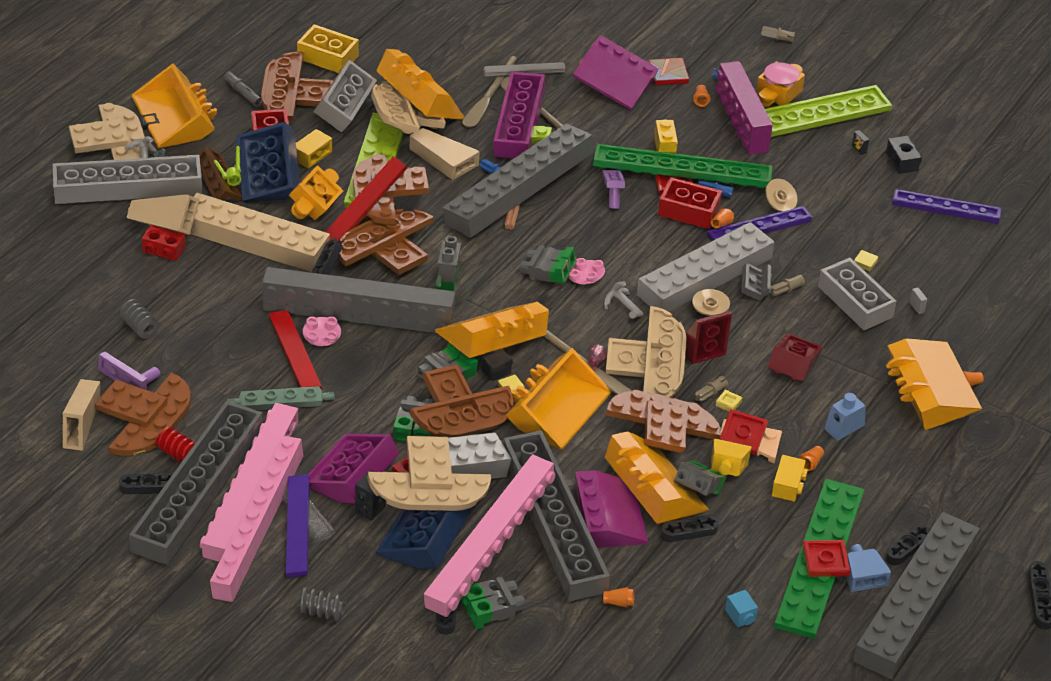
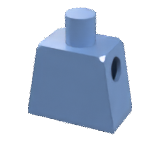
M846 393L844 399L832 405L824 429L837 441L865 426V405L856 398L855 394Z
M860 544L853 545L850 548V553L847 554L850 567V576H847L850 591L854 592L888 586L891 571L875 549L863 550Z

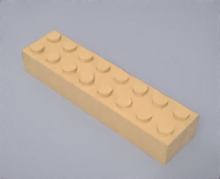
M200 193L194 195L195 198L200 200L190 234L309 272H312L325 244L330 240V234Z

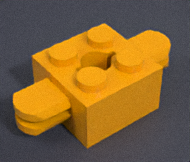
M791 64L799 72L798 79L791 87L768 83L765 71L758 77L756 93L764 107H769L774 102L778 105L789 104L803 91L805 74L802 73L803 69L801 66Z
M317 165L289 194L295 201L291 211L296 218L304 219L309 215L316 220L338 198L343 190L336 184L339 180L336 171L330 168L323 171Z

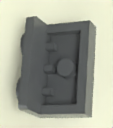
M746 263L742 267L741 292L759 301L765 295H769L772 289L771 265L767 264L761 270Z

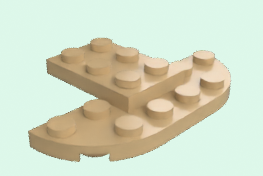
M388 81L382 82L379 86L377 84L374 85L371 97L378 115L382 118V122L402 129L407 134L418 133L421 126H428L432 129L445 127L446 122L444 118L425 116Z
M112 103L99 105L102 121L69 126L75 154L110 149L113 160L141 158L139 146L127 151L124 149L130 142L145 137L139 118L134 112L125 107L113 105Z
M650 306L647 341L609 338L606 374L644 377L643 392L669 398L673 397L680 389L684 375L686 333L683 325L673 318L670 312Z
M407 436L409 473L368 472L367 476L369 486L376 496L380 495L391 506L406 510L458 511L471 508L476 505V502L487 495L491 481V474H452L448 437Z

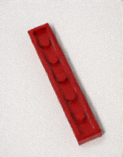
M393 156L325 231L330 234V239L336 238L340 242L341 237L346 232L355 228L408 169L406 165Z
M281 310L269 313V319L299 387L320 386L322 390V385L289 312Z

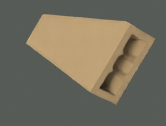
M424 128L419 130L418 133L410 135V150L452 180L479 166V151Z
M177 195L132 200L127 218L136 222L152 224L190 235L200 199L190 195Z
M84 379L79 381L63 411V448L83 451L96 413L95 403L100 399V381Z

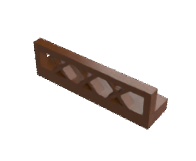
M205 146L198 155L200 158L201 174L212 197L222 201L231 197L240 201L242 196L237 185H229L227 179L222 178V174L214 163V160H217L224 172L228 170L222 154Z

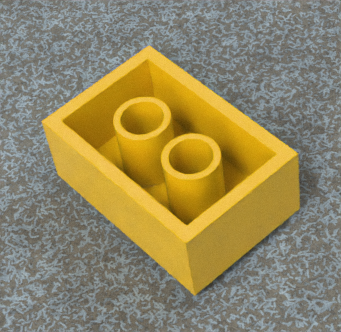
M313 25L297 42V52H303V61L339 73L348 60L354 62L359 56V40Z

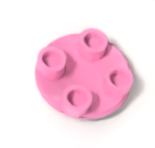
M772 63L765 68L766 81L770 84L776 83L791 87L799 77L798 70L787 63Z
M579 258L576 260L577 262L568 276L572 282L577 284L594 283L601 279L605 273L603 261Z
M309 317L303 327V336L313 345L328 346L340 338L341 328L335 317Z

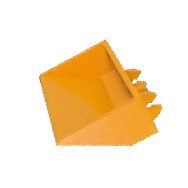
M386 49L376 71L425 116L461 120L465 118L451 96L433 80L427 71L421 70L416 66L408 54L402 53L399 50Z
M171 64L131 96L141 115L156 113L160 123L149 124L148 130L158 149L202 140L215 130L210 120L217 114V109L214 108L207 112L212 106L211 103H204L207 101L205 96L207 90L201 89L199 92H196L200 89L201 84L195 83L191 85L188 78L174 64ZM154 115L146 116L144 120L145 123L154 122L155 118Z
M539 302L509 307L435 329V332L471 358L545 336L549 310Z
M903 339L888 345L891 360L887 363L886 367L892 368L888 371V374L899 377L896 383L898 386L903 385L899 393L904 394L900 399L905 402L911 401L925 431L982 409L947 342Z
M573 348L557 358L548 369L539 364L536 366L537 370L532 368L530 374L533 380L528 378L525 381L530 389L527 390L524 387L517 386L518 392L511 391L516 404L506 414L509 420L525 433L542 430L547 443L560 450L568 444L612 393Z
M630 432L611 436L605 459L657 524L709 510L693 489L674 481L678 471L659 448L645 445V439Z

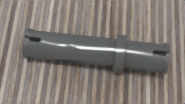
M231 71L225 73L224 80L232 86L234 91L242 94L255 107L262 105L261 97L250 89L243 79L238 78Z

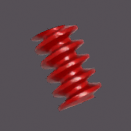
M169 426L159 433L154 445L159 447L160 450L165 451L166 454L171 455L172 458L182 462L196 442H192L191 438H186V435Z

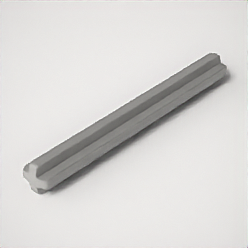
M558 62L485 66L483 73L486 77L510 75L511 72L533 74L565 72V64Z

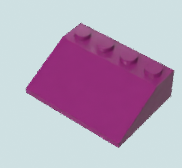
M600 35L573 73V77L632 110L652 85L659 68Z
M344 434L309 473L310 489L340 503H355V484L369 470L384 472L399 455L391 435Z
M596 470L575 472L574 491L578 509L597 548L648 544L638 499L620 477Z

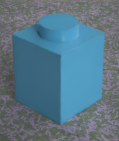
M743 590L727 596L725 610L738 628L756 621L758 606L748 592Z

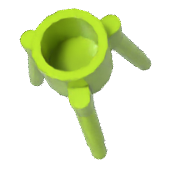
M237 146L236 165L228 168L226 172H224L218 161L214 160L216 167L222 174V178L227 179L228 184L231 186L239 185L242 180L240 175V147Z

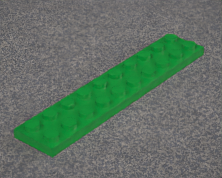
M597 144L593 166L602 169L615 168L620 171L631 170L635 173L647 172L652 175L663 174L671 177H686L692 180L703 179L707 182L719 181L724 184L751 185L758 188H766L772 178V165Z
M825 479L804 541L844 540L846 547L865 489ZM803 546L799 552L775 620L774 628L815 639L836 576L808 577Z

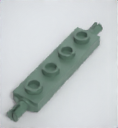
M320 386L241 391L239 398L227 399V401L253 410L272 409L275 403L295 408L321 406L324 400H335L334 392L322 393Z

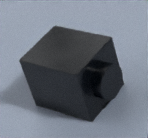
M502 348L482 356L481 370L491 381L511 374L512 357Z

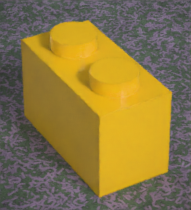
M656 120L654 139L656 150L659 152L676 154L678 142L673 120Z
M316 129L299 142H296L298 163L309 169L332 152V138Z
M782 455L774 480L773 497L796 501L797 494L801 495L804 483L801 480H806L808 469L804 468L806 460Z

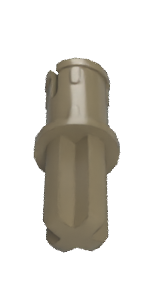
M763 26L761 35L776 38L777 41L780 39L793 43L794 38L787 36L794 37L795 32L782 30L780 27L777 29Z
M802 275L783 279L782 282L772 286L770 294L777 296L785 292L790 293L793 289L804 286L805 280Z
M720 376L713 382L706 383L705 387L695 392L696 401L703 402L710 396H716L718 391L728 386L727 379L721 383L725 377Z

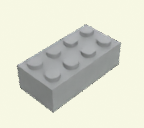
M348 60L315 108L314 113L342 133L353 120L377 80Z
M851 258L821 269L818 287L863 330L893 318L897 301Z
M496 433L448 438L452 474H491V479L507 476L512 458Z

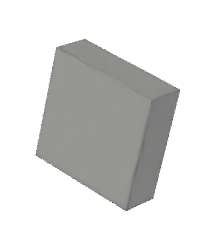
M917 287L912 289L909 303L918 314H922L925 312L927 298Z

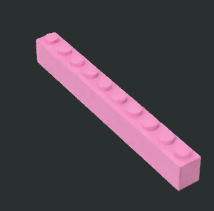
M275 403L272 410L268 411L266 422L261 424L259 435L254 438L251 450L247 451L244 464L239 466L237 477L232 479L230 490L225 493L222 506L217 508L214 521L209 523L208 533L201 539L200 548H202L204 558L220 562L282 435L291 437L297 426L298 408Z
M282 435L210 580L213 599L233 602L288 489V476H294L303 458L301 439Z
M532 454L424 593L425 608L445 617L457 608L460 599L468 594L473 582L479 579L483 569L490 565L493 556L500 552L506 539H509L516 526L522 523L525 514L532 510L535 501L542 497L545 488L554 481V463Z

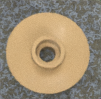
M773 179L767 184L766 198L774 209L782 212L795 208L797 194L789 182L783 179Z
M704 289L693 296L692 304L699 313L713 316L727 312L730 307V300L721 291Z

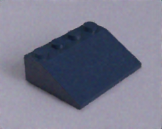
M286 122L236 135L237 146L240 147V175L242 179L243 202L291 198L289 194L300 183L294 129Z
M469 508L458 511L402 509L376 553L379 556L419 569L438 568L469 516L470 510Z

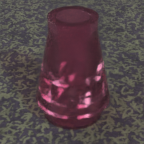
M601 345L591 346L588 351V364L591 367H596L607 357L606 349Z

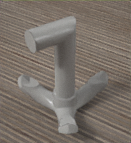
M149 136L134 140L124 148L127 151L139 146L141 158H148V150L154 156L157 154V150L151 144L154 139Z
M625 281L615 283L606 295L604 308L608 309L611 299L615 297L631 311L629 313L630 318L643 316V312L625 296L629 295V290L622 288L626 285Z

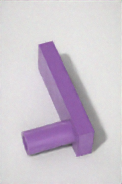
M602 170V178L606 187L609 188V208H620V188H625L623 175L620 170Z
M106 352L99 354L98 370L114 381L119 380L147 390V384L160 377V371L157 367H152L140 374Z

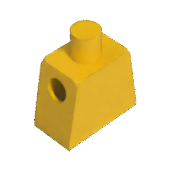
M714 438L711 453V469L720 472L722 475L740 476L748 466L751 446Z

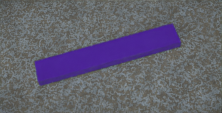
M895 189L892 205L990 223L999 224L1001 208L910 191Z
M804 206L709 230L707 236L712 242L749 222L766 234L811 222L812 216Z
M309 474L288 476L287 578L308 575Z

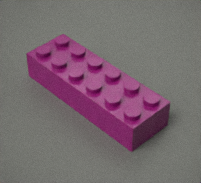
M740 61L720 63L719 71H717L718 83L715 85V91L720 97L721 104L725 106L726 114L730 116L732 126H735L737 136L741 138L743 147L746 148L749 155L769 152L773 124Z
M510 73L493 141L494 157L516 158L532 147V134L534 126L538 125L546 91L545 74Z

